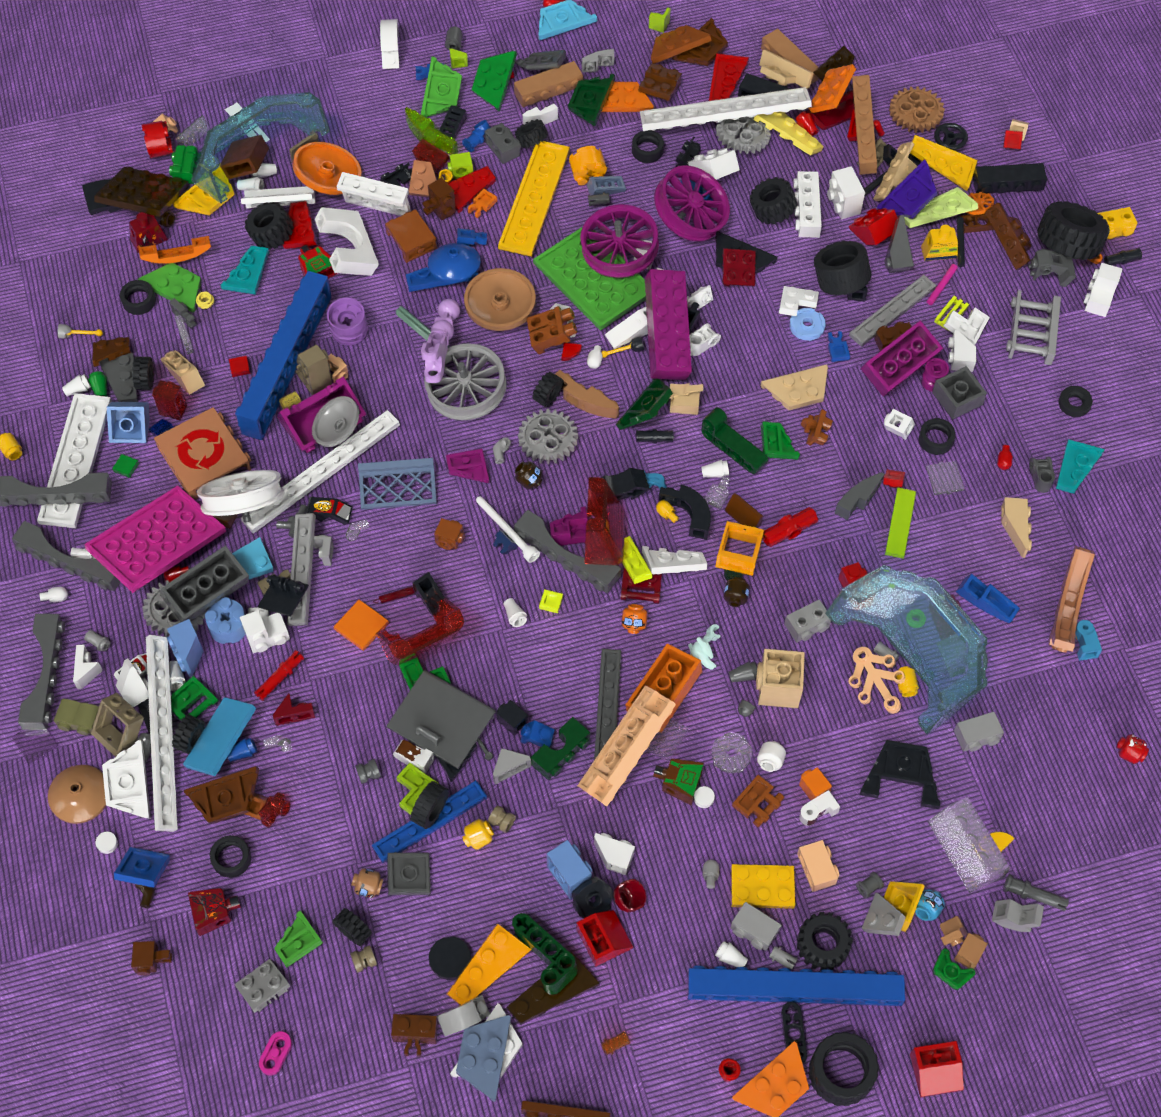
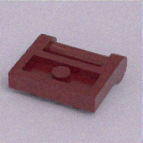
M624 568L620 600H644L659 604L662 574H652L651 579L634 584ZM627 589L654 591V594L627 591Z

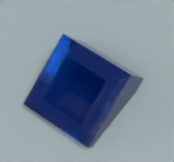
M161 419L148 430L156 437L174 427L170 422Z

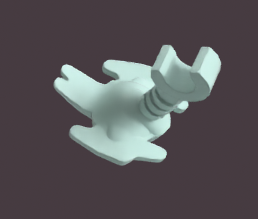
M716 624L707 629L706 635L702 639L698 637V642H695L694 645L691 643L688 645L690 655L701 660V664L710 670H713L716 665L710 660L713 658V653L709 642L720 638V635L714 633V631L719 629V626Z

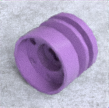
M349 297L339 298L332 302L327 310V319L332 337L342 345L349 346L361 342L368 331L362 304L356 299Z

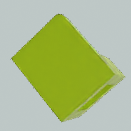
M667 7L663 15L651 12L649 15V28L664 33L670 23L671 8Z

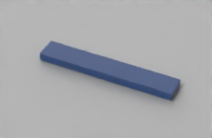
M475 780L448 797L442 812L430 828L424 829L416 823L409 821L372 844V848L381 862L385 863L387 862V853L403 852L486 800L487 795Z

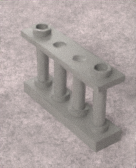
M1018 290L1016 297L1013 296L1011 301V307H1014L1011 336L1006 345V351H1009L1008 358L1012 359L1014 351L1018 350L1042 354L1045 357L1044 364L1052 365L1056 354L1061 297L1054 296L1052 302H1048V304L1021 300L1022 290ZM1020 307L1044 310L1046 313H1049V317L1042 318L1019 314ZM1018 321L1045 325L1048 330L1043 333L1019 329ZM1017 336L1041 339L1043 342H1046V346L1038 347L1016 343Z

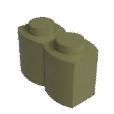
M62 699L53 721L60 730H77V733L87 736L92 732L99 706Z

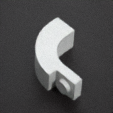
M398 19L381 20L383 69L399 68Z

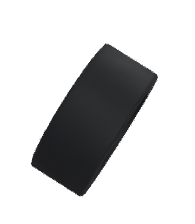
M648 130L635 134L632 139V154L638 161L652 163L659 160L663 155L664 140L658 132ZM643 142H651L657 145L658 148L653 151H644L638 145Z
M130 281L120 290L122 305L128 313L142 315L149 312L155 305L156 297L153 288L146 281ZM135 292L148 293V297L140 303H131L127 300Z
M933 418L922 425L918 438L919 444L923 450L930 454H944L952 448L956 433L954 427L948 421ZM929 430H940L947 435L948 440L945 443H934L928 439L926 433Z
M224 836L211 847L210 862L215 871L223 877H237L244 873L250 865L251 853L249 847L238 836ZM232 845L239 847L243 854L240 863L230 868L223 867L218 860L221 850Z

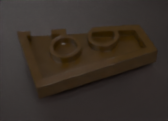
M842 46L813 73L823 81L825 73L829 69L851 65L855 56L845 46Z

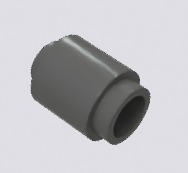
M453 26L447 31L445 47L448 50H459L461 48L463 34L460 28Z

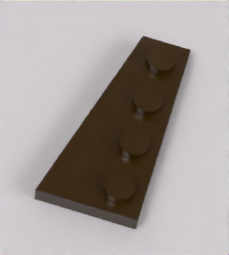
M570 952L575 958L578 972L559 993L554 995L548 994L544 990L540 978L508 1005L507 1010L520 1025H523L546 1013V1011L582 995L589 989L600 986V983L580 960ZM566 964L562 968H569L571 964ZM550 979L547 983H554L556 979Z

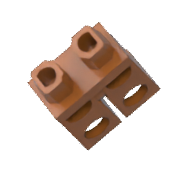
M557 306L554 309L527 318L531 347L538 355L545 353V349L570 342V336L578 333L574 322L567 324V321L575 318L573 310L571 308L562 310Z

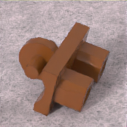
M821 409L819 415H809L808 418L802 419L801 426L805 428V433H809L806 444L811 446L815 442L824 445L827 442L828 434L821 432V429L828 431L832 426L833 420L826 417L827 411Z

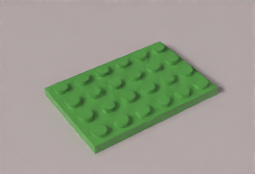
M581 227L534 258L533 264L601 331L646 300L645 279L639 273L629 277L614 278L594 271L583 257L580 240ZM588 239L587 245L600 241ZM604 249L593 251L590 253L595 257ZM613 251L601 261L609 263ZM617 254L614 264H624V259Z

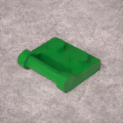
M193 676L171 695V712L182 722V718L186 716L184 712L202 696H205L206 699L189 713L196 718L209 706L215 705L218 700Z

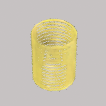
M294 391L288 397L285 396L279 399V402L284 410L286 406L290 409L293 403H300L301 399L297 392Z

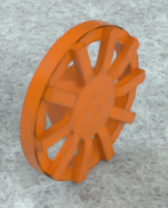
M970 193L968 196L978 203V209L966 213L973 215L984 214L994 205V198L989 193Z

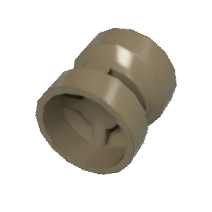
M497 805L490 814L488 823L493 826H499L502 832L507 833L512 827L516 815L511 812L506 814L504 808Z
M370 945L364 947L362 951L350 953L357 973L363 971L368 966L374 967L377 965Z

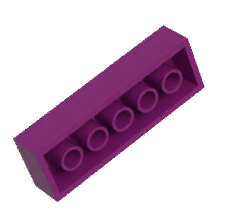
M650 269L645 277L651 379L686 380L692 372L685 271Z

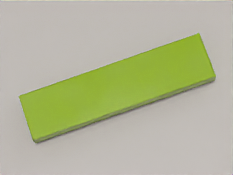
M897 488L885 555L904 559L916 491Z

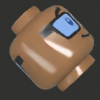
M362 868L359 874H354L351 885L355 886V894L374 898L375 895L380 893L383 879L379 872Z

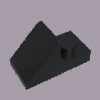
M429 572L412 582L416 597L422 599L431 615L449 605Z

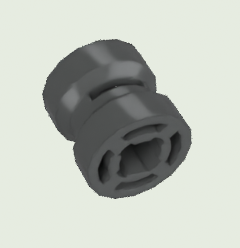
M375 759L369 760L365 765L361 763L355 765L361 784L367 783L369 778L378 779L381 777Z

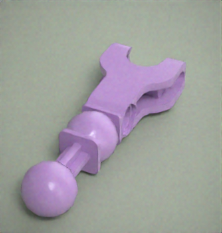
M444 299L439 304L438 314L440 317L435 318L428 341L422 345V360H425L424 375L425 381L428 383H438L444 375L445 358L448 351L447 346L454 332L453 321L460 314V306L453 299ZM432 371L438 372L436 375L430 376Z

